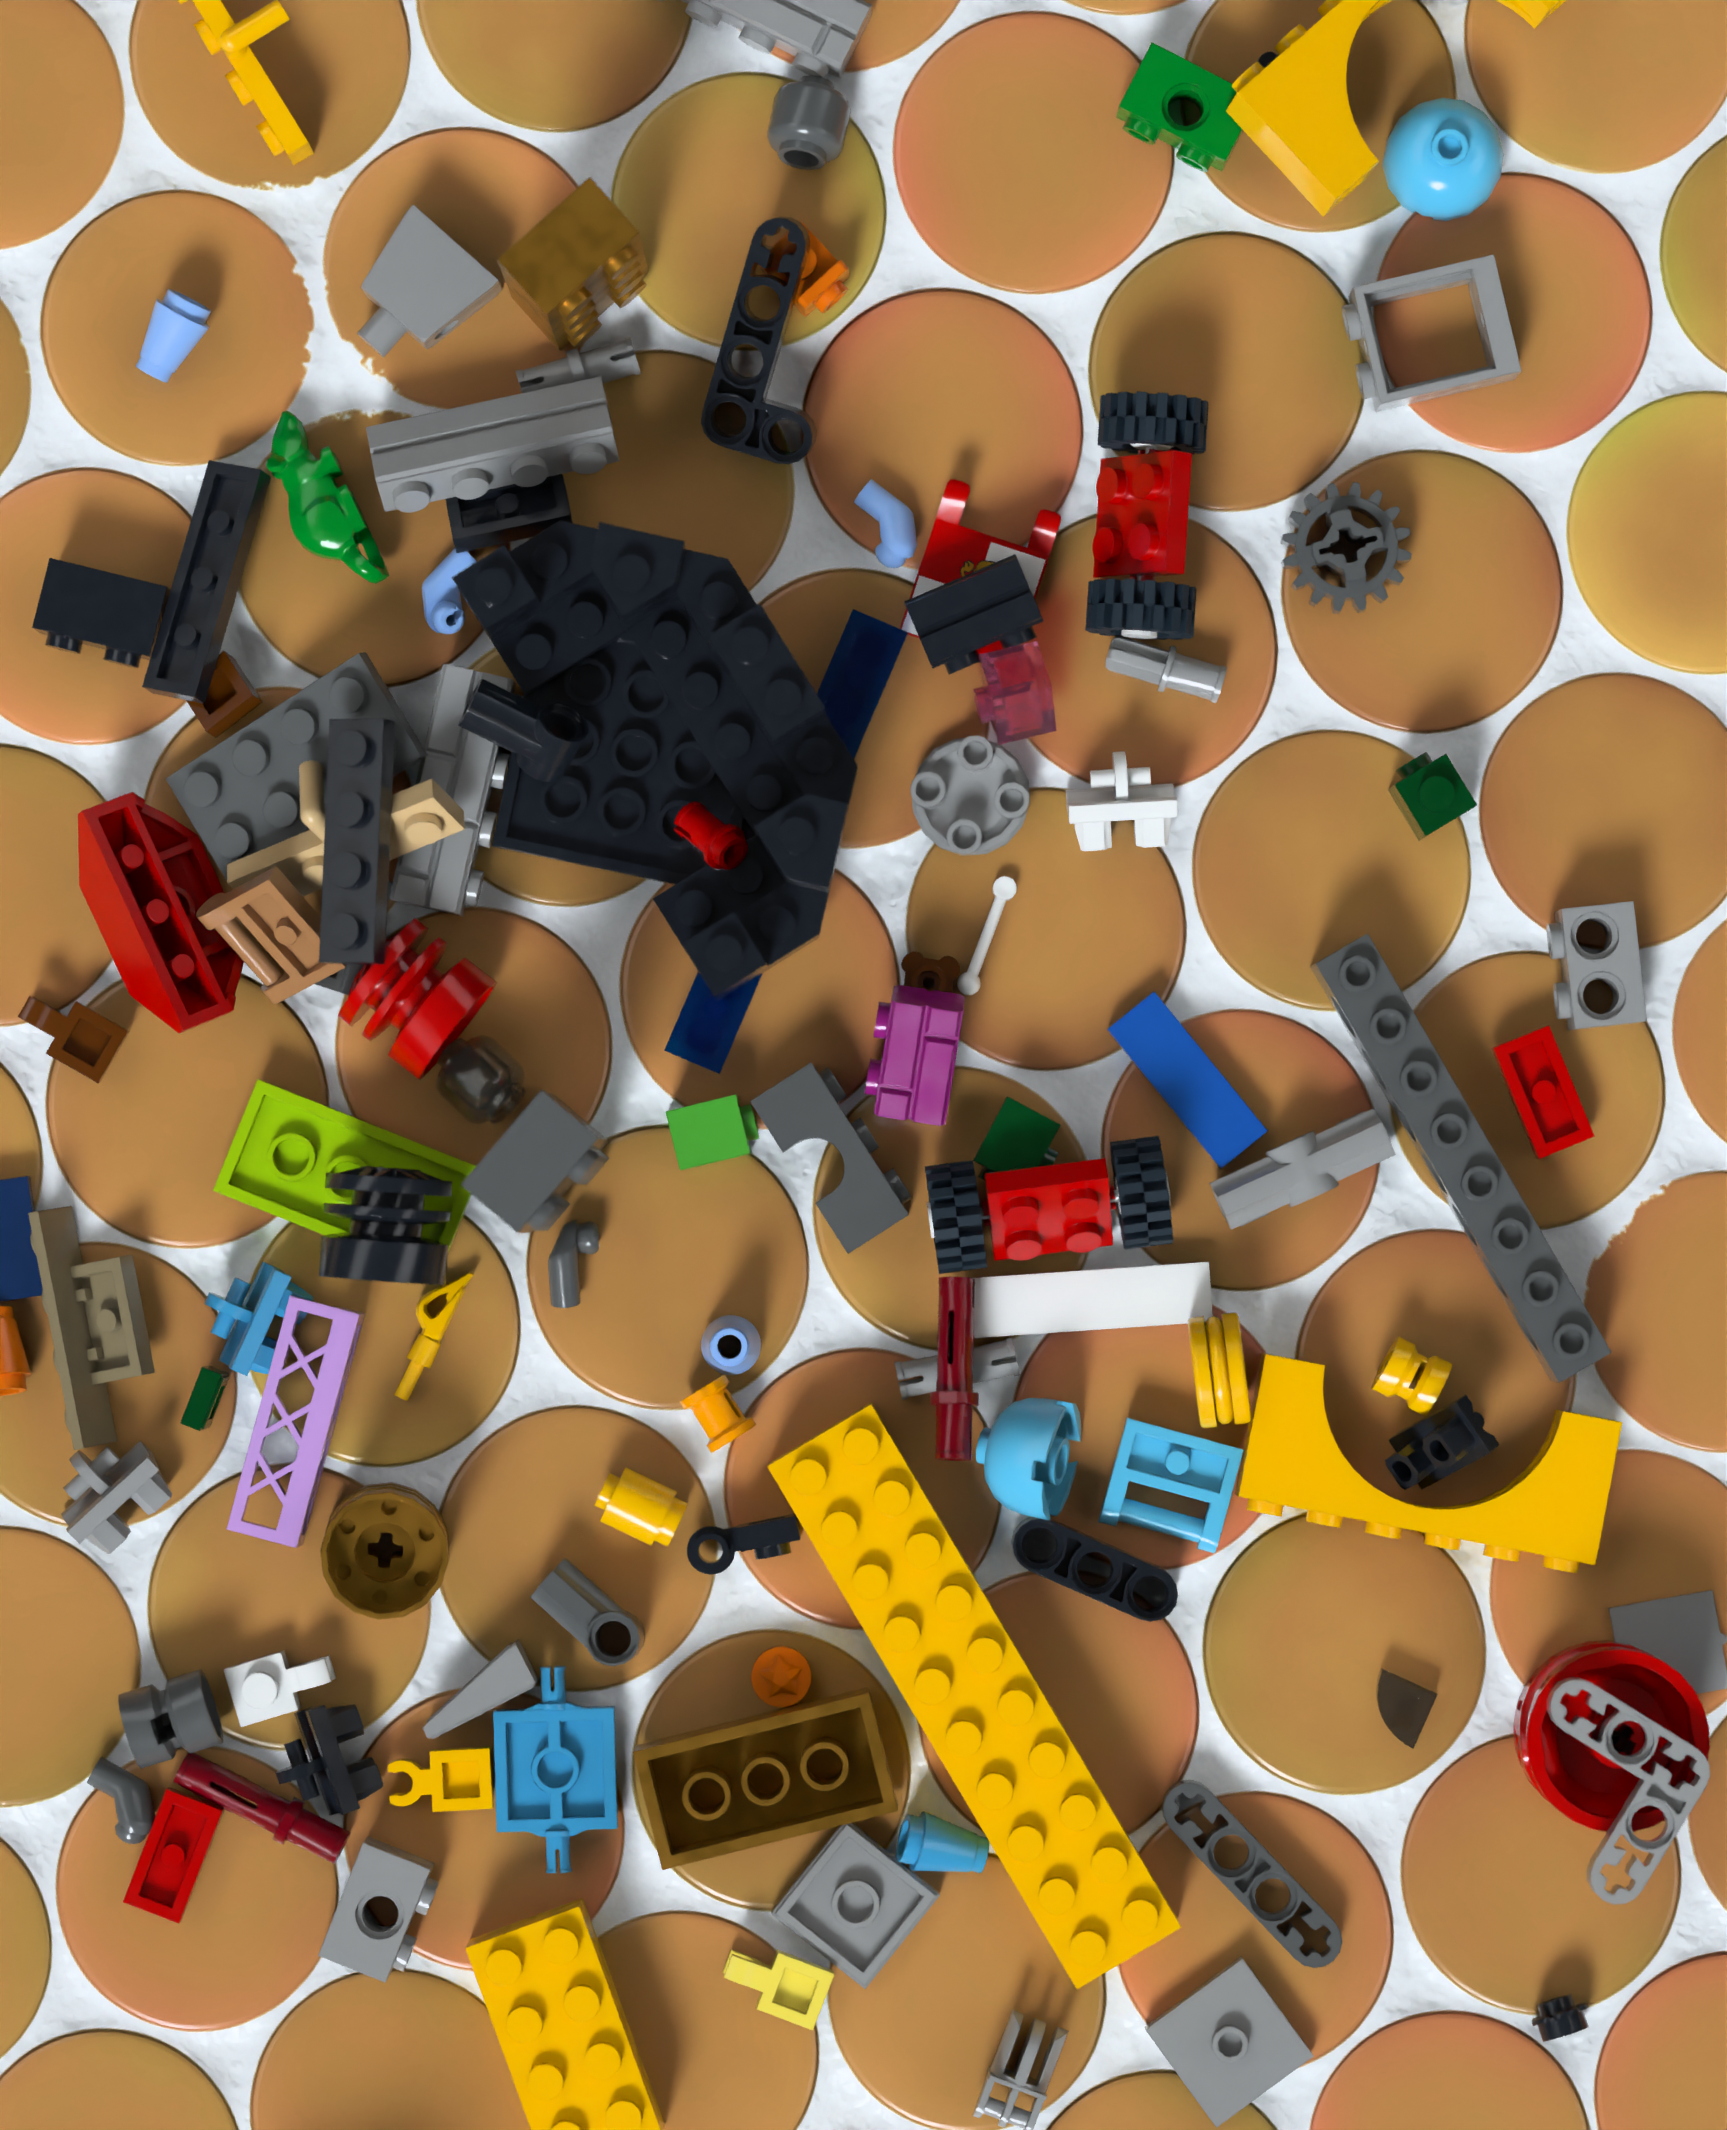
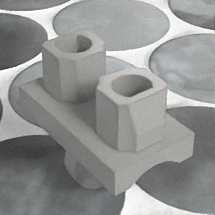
M141 1441L121 1459L109 1447L103 1450L93 1461L78 1450L69 1458V1461L79 1474L64 1487L67 1494L75 1501L61 1515L68 1524L67 1532L79 1544L87 1539L107 1554H111L127 1539L131 1532L129 1525L115 1511L131 1497L150 1515L161 1508L171 1498L172 1493L159 1472L153 1452Z

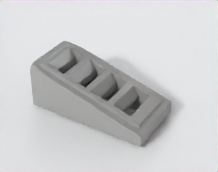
M519 1639L505 1647L427 1720V1724L423 1727L427 1738L431 1737L433 1740L534 1688L538 1684L539 1677Z

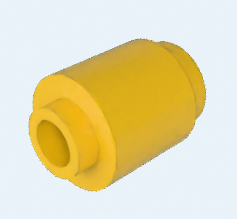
M625 1467L621 1478L609 1473L594 1506L605 1510L600 1522L652 1546L653 1542L656 1541L668 1547L688 1503L675 1497L677 1491Z

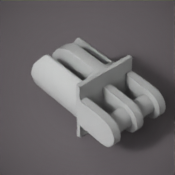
M1012 2010L992 2066H989L987 2070L988 2073L978 2097L973 2116L980 2119L982 2114H986L999 2119L998 2126L1003 2128L1006 2127L1007 2123L1023 2128V2130H1033L1044 2100L1046 2101V2091L1069 2031L1056 2027L1035 2080L1029 2077L1044 2035L1046 2022L1036 2018L1033 2019L1014 2070L1007 2069L1006 2065L1024 2016L1023 2013ZM994 2082L1010 2087L1005 2102L990 2097ZM1019 2091L1035 2097L1030 2111L1014 2106Z

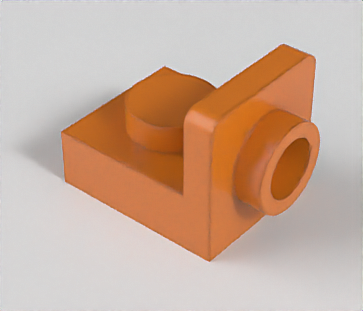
M802 223L808 231L810 250L794 306L806 317L815 308L822 314L827 312L847 293L848 288L843 282L849 278V268L842 260L837 261ZM789 232L772 246L774 248V257L771 267L765 269L758 264V267L765 274L775 275L786 283L789 281L790 273L777 271L783 255L796 252L797 244L788 240Z

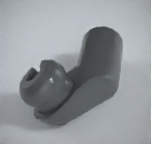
M577 1219L569 1221L563 1225L548 1259L550 1302L553 1307L570 1308L579 1305L581 1302L578 1270L579 1253L595 1254L600 1246L599 1226L593 1221L578 1223Z

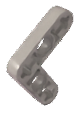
M1568 1677L1557 1682L1548 1695L1547 1711L1551 1720L1566 1733L1640 1778L1591 1857L1587 1867V1881L1592 1891L1608 1903L1625 1904L1634 1900L1642 1892L1706 1788L1710 1778V1767L1705 1755L1691 1744L1593 1683L1579 1677ZM1581 1689L1586 1690L1588 1694L1585 1698V1703L1603 1716L1607 1704H1611L1616 1708L1603 1721L1597 1740L1588 1736L1597 1727L1592 1722L1579 1715L1573 1717L1571 1722L1564 1719L1567 1709L1560 1701L1565 1693L1576 1696ZM1624 1721L1639 1723L1645 1732L1643 1747L1633 1755L1617 1753L1611 1743V1735L1614 1728ZM1660 1736L1668 1740L1667 1744L1659 1749L1667 1756L1676 1761L1684 1759L1686 1754L1692 1757L1689 1768L1696 1774L1691 1783L1680 1780L1675 1787L1670 1786L1668 1783L1671 1780L1672 1774L1654 1761L1651 1763L1650 1772L1647 1773L1641 1769V1766L1654 1754ZM1644 1806L1659 1808L1665 1817L1663 1832L1652 1840L1637 1838L1631 1828V1820L1634 1813ZM1622 1835L1632 1846L1649 1852V1855L1643 1863L1636 1856L1632 1855L1625 1866L1626 1874L1631 1877L1630 1883L1626 1888L1616 1884L1612 1887L1611 1891L1604 1889L1607 1879L1601 1873V1869L1606 1863L1612 1866L1620 1863L1626 1850L1615 1846V1843Z

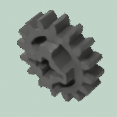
M1356 482L1352 483L1347 496H1340L1339 490L1334 483L1327 485L1325 492L1326 500L1323 502L1313 494H1308L1304 498V503L1309 513L1304 515L1301 512L1292 511L1288 521L1298 529L1297 533L1283 534L1280 544L1294 548V554L1289 555L1281 562L1283 569L1297 568L1300 573L1291 585L1293 590L1302 589L1306 585L1312 588L1313 592L1310 596L1309 604L1313 607L1323 597L1330 598L1333 614H1339L1345 601L1350 600L1357 613L1364 612L1366 609V596L1369 594L1379 603L1384 602L1388 595L1383 583L1386 581L1399 586L1404 577L1394 568L1395 563H1408L1412 553L1398 548V542L1408 538L1411 534L1409 528H1394L1392 524L1401 511L1399 507L1395 506L1386 511L1378 507L1383 494L1379 490L1375 491L1368 500L1360 498V484ZM1350 510L1368 516L1378 527L1368 529L1354 521ZM1325 515L1327 528L1325 537L1322 541L1306 546L1307 535L1311 526L1321 516ZM1339 534H1345L1349 543L1358 542L1359 545L1366 543L1363 548L1357 550L1350 563H1346L1343 554L1333 555L1332 552L1326 553L1328 549L1336 545L1339 540ZM1385 551V558L1380 571L1373 579L1367 582L1364 566L1369 556ZM1325 568L1337 575L1340 579L1341 587L1327 583L1314 570Z

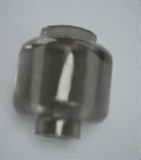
M479 1035L467 1041L463 1038H458L451 1042L438 1058L437 1063L441 1067L436 1080L438 1093L470 1123L483 1124L488 1121L492 1124L500 1123L516 1110L525 1096L526 1091L522 1086L525 1072L522 1065L490 1036Z

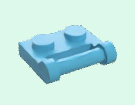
M1126 1417L1098 1522L1116 1527L1118 1521L1197 1542V1549L1215 1553L1244 1450ZM1131 1481L1208 1502L1205 1518L1200 1519L1127 1499L1125 1494L1128 1483Z

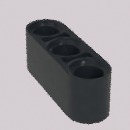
M1028 1517L1020 1522L1013 1531L1011 1544L1014 1556L1021 1566L1035 1574L1140 1620L1149 1622L1161 1620L1168 1616L1176 1606L1178 1598L1176 1583L1167 1571L1156 1564L1053 1519L1045 1520ZM1041 1527L1048 1529L1055 1535L1056 1547L1050 1557L1037 1561L1030 1559L1024 1554L1022 1541L1028 1531ZM1100 1552L1110 1559V1574L1100 1584H1087L1078 1576V1563L1087 1553ZM1148 1576L1158 1577L1164 1582L1166 1587L1165 1599L1160 1605L1151 1609L1138 1606L1134 1602L1132 1594L1136 1583L1143 1577Z

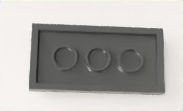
M366 652L353 656L165 778L226 880L227 864L310 830L300 817L299 766L305 761H317L323 765L324 807L326 811L330 719H388L395 721L393 777L428 756Z

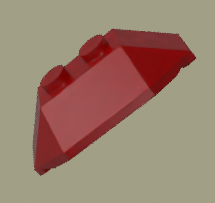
M130 792L78 813L79 886L129 995L180 1034L234 1011L236 996L234 995L241 977L244 961L216 929L208 930L196 917L198 909L209 898L220 892L224 893L198 835L166 813L145 804L146 800L134 792Z

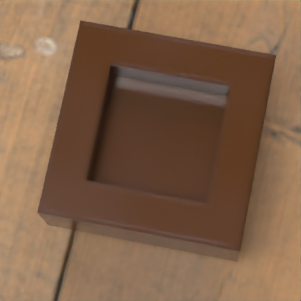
M222 651L219 654L205 704L186 700L205 731L215 738L219 737L263 702L235 658L226 651Z

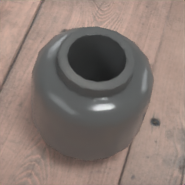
M803 76L798 82H791L779 88L773 101L767 130L769 144L778 153L779 159L791 167L802 170H816L822 168L825 163L836 159L844 147L851 113L848 100L839 91L834 89L831 81L820 76Z

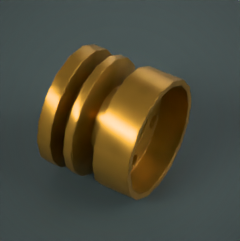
M393 1482L366 1485L346 1496L330 1515L320 1550L323 1576L335 1598L354 1613L377 1620L405 1617L425 1606L442 1585L449 1560L446 1524L435 1504L414 1488ZM387 1532L393 1534V1543L403 1546V1551L393 1552L391 1561L383 1562L379 1560L378 1550L369 1548V1543L379 1542L381 1533Z

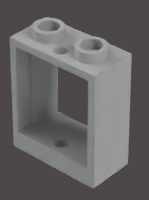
M1494 254L1353 287L1348 296L1350 304L1342 306V317L1348 340H1359L1364 361L1363 363L1355 364L1359 390L1363 399H1373L1375 412L1512 381L1521 373ZM1468 284L1487 367L1390 389L1371 306Z

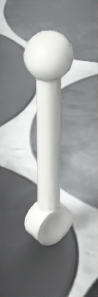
M1000 877L993 884L992 891L995 896L969 968L967 972L959 976L957 981L958 989L965 995H973L980 989L979 972L1005 903L1014 897L1017 890L1016 883L1010 877Z

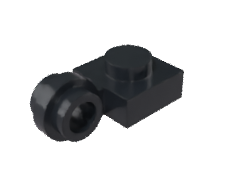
M794 1513L739 1524L725 1529L717 1526L702 1527L694 1532L689 1539L687 1545L689 1562L697 1571L713 1575L723 1572L730 1566L736 1551L743 1552L754 1549L756 1560L791 1553L789 1542L801 1540L798 1518ZM707 1539H714L722 1546V1556L715 1561H708L700 1554V1544Z

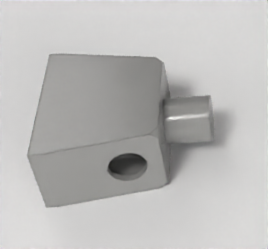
M412 205L362 283L361 288L364 294L379 309L357 334L382 357L387 355L406 332L428 350L494 299L501 292L502 287L495 276L416 206Z

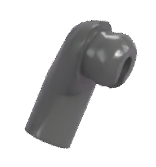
M101 1757L93 1769L87 1784L114 1798L118 1823L115 1825L116 1835L125 1843L138 1844L149 1834L156 1817L150 1788L141 1778Z

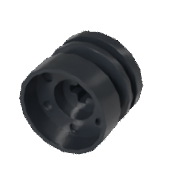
M360 1166L359 1168L338 1173H326L325 1188L352 1190L351 1204L324 1203L323 1212L331 1216L350 1220V1229L347 1233L329 1234L321 1237L319 1276L368 1281L446 1285L449 1245L440 1241L423 1238L422 1228L423 1225L450 1221L451 1212L424 1210L425 1195L452 1197L453 1181H443L423 1173L421 1170Z

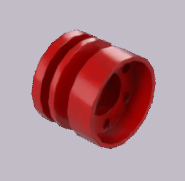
M414 918L399 933L386 940L385 965L365 964L352 983L349 996L342 1006L338 1017L350 1026H353L372 1008L375 1013L365 1026L362 1035L369 1041H372L391 1024L400 1031L391 1045L388 1056L417 1079L421 1080L440 1061L470 1024L494 990L497 982L465 957L453 965L445 974L441 973L436 967L448 943L438 937L418 955L415 951L429 928Z

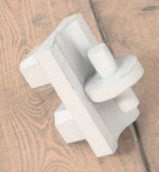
M1125 751L1113 752V769L1090 770L1091 789L1066 790V808L1069 823L1075 826L1081 851H1099L1112 848L1111 821L1134 820L1136 846L1148 848L1168 845L1171 818L1178 817L1177 797L1174 794L1173 784L1151 785L1150 767L1127 768Z

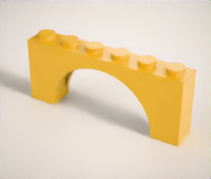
M1326 0L1317 10L1322 16L1317 23L1308 31L1301 23L1297 25L1275 46L1274 49L1280 54L1265 68L1258 61L1255 62L1231 86L1237 94L1226 109V112L1323 217L1365 181L1379 162L1368 148L1354 122L1347 94L1346 73L1350 48L1359 26L1375 11L1393 0ZM1567 0L1495 1L1512 9L1535 29Z
M1261 1353L1250 1411L1251 1421L1247 1427L1244 1451L1235 1494L1238 1497L1248 1499L1246 1510L1282 1516L1284 1506L1307 1510L1305 1521L1341 1528L1343 1517L1366 1521L1365 1533L1400 1539L1402 1528L1426 1533L1424 1544L1458 1551L1461 1540L1485 1544L1484 1556L1519 1562L1520 1551L1544 1555L1542 1567L1571 1573H1578L1580 1563L1596 1565L1622 1422L1556 1409L1552 1425L1539 1452L1531 1463L1506 1486L1488 1496L1464 1504L1451 1506L1418 1505L1401 1501L1376 1489L1353 1469L1342 1454L1330 1430L1325 1413L1323 1398L1325 1365Z

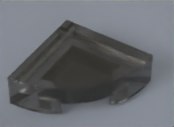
M1381 1668L1376 1684V1700L1380 1715L1392 1734L1405 1745L1414 1749L1438 1694Z

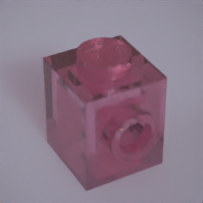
M1037 641L979 655L983 687L973 689L975 706L980 723H992L998 745L1057 731L1052 685Z

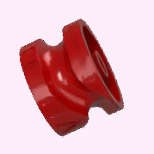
M1604 1640L1587 1641L1567 1647L1551 1656L1535 1670L1525 1684L1516 1705L1513 1722L1514 1746L1519 1764L1528 1781L1558 1811L1572 1821L1593 1830L1604 1832L1609 1830L1640 1778L1566 1733L1551 1720L1547 1711V1698L1550 1690L1557 1682L1568 1677H1579L1593 1683L1697 1748L1705 1755L1708 1761L1710 1750L1709 1725L1704 1707L1693 1687L1678 1671L1667 1663L1629 1644ZM1581 1689L1576 1696L1565 1693L1560 1701L1567 1709L1564 1719L1571 1722L1573 1717L1579 1715L1592 1722L1597 1727L1588 1736L1597 1740L1603 1721L1616 1708L1611 1704H1607L1603 1716L1585 1703V1698L1588 1694L1586 1690ZM1624 1721L1614 1728V1730L1619 1732V1736H1611L1613 1740L1612 1746L1617 1753L1633 1755L1643 1747L1645 1732L1639 1723ZM1660 1736L1654 1754L1641 1766V1769L1647 1773L1650 1772L1651 1763L1654 1761L1672 1774L1671 1780L1668 1783L1670 1786L1675 1787L1680 1780L1691 1783L1696 1774L1689 1768L1692 1757L1686 1754L1684 1759L1676 1761L1667 1756L1659 1749L1667 1744L1668 1740ZM1655 1806L1639 1808L1631 1820L1632 1831L1635 1832L1653 1827L1664 1821L1665 1817L1662 1811Z

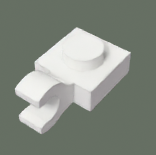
M284 1650L224 1669L241 1727L299 1710L302 1707L297 1691L320 1686L336 1679L330 1655L289 1667Z

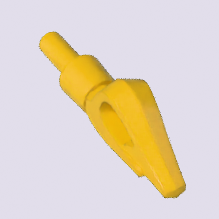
M469 1271L446 1285L427 1292L417 1302L416 1316L422 1327L421 1334L419 1333L406 1356L411 1361L394 1393L395 1396L408 1401L424 1367L431 1368L441 1345L440 1341L465 1293V1287L474 1276V1273ZM446 1293L447 1304L436 1316H431L427 1311L428 1304L436 1297Z

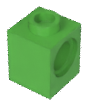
M736 1094L665 1111L681 1171L751 1154L748 1141L760 1139L752 1105L740 1106Z

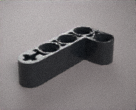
M784 216L765 221L757 228L752 238L702 410L701 424L705 435L710 441L719 446L774 463L789 465L800 461L812 450L816 442L817 430L814 421L808 413L799 408L767 399L810 250V238L806 228L794 218ZM782 227L789 230L788 240L797 244L795 253L783 255L777 271L790 273L788 283L775 275L756 274L758 264L765 269L771 267L774 248L766 245L767 236L779 234ZM756 286H768L778 294L780 309L775 317L760 319L750 310L748 304L749 295ZM751 344L761 352L763 367L757 376L744 377L734 369L732 353L738 345ZM734 402L744 410L746 425L741 433L735 435L727 434L717 426L715 412L721 403ZM783 419L792 420L802 428L804 439L799 450L786 452L776 446L772 438V430L777 421Z

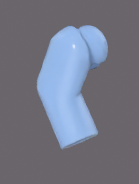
M871 479L858 494L854 503L880 524L881 543L875 548L876 557L879 562L889 568H899L903 566L906 558L913 557L917 547L914 515L908 506Z
M454 548L422 583L424 617L430 628L437 633L454 634L464 624L465 614L462 610L460 590L452 577L477 562L467 551L457 553Z

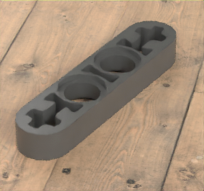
M1193 1780L1178 1781L1170 1786L1163 1796L1161 1807L1163 1817L1171 1830L1295 1960L1304 1966L1312 1968L1324 1967L1333 1962L1340 1953L1342 1937L1341 1931L1332 1917L1206 1786ZM1182 1793L1189 1799L1197 1794L1204 1798L1199 1808L1212 1824L1218 1814H1221L1227 1820L1226 1823L1210 1831L1202 1846L1193 1840L1194 1837L1204 1833L1202 1829L1189 1817L1181 1822L1174 1818L1179 1811L1175 1799ZM1226 1835L1239 1836L1247 1843V1858L1237 1868H1224L1214 1859L1213 1851L1215 1844ZM1266 1879H1279L1286 1883L1289 1888V1901L1279 1911H1264L1256 1903V1889ZM1302 1901L1310 1909L1300 1913L1301 1918L1314 1930L1319 1929L1322 1925L1329 1929L1324 1935V1940L1328 1947L1322 1953H1319L1314 1948L1309 1949L1306 1953L1301 1951L1299 1948L1304 1943V1938L1292 1923L1289 1924L1285 1933H1282L1277 1928L1278 1924L1285 1922L1295 1914Z

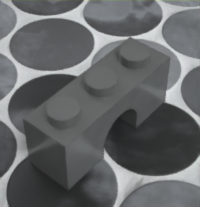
M809 1063L750 1102L783 1153L798 1143L813 1138L830 1142L841 1153L844 1161L842 1181L832 1193L816 1202V1205L849 1254L908 1216L909 1214L903 1204L912 1199L893 1168L882 1174L870 1154L880 1147L861 1117L851 1124L838 1105L840 1101L847 1098V1095L829 1067L818 1073L813 1064Z

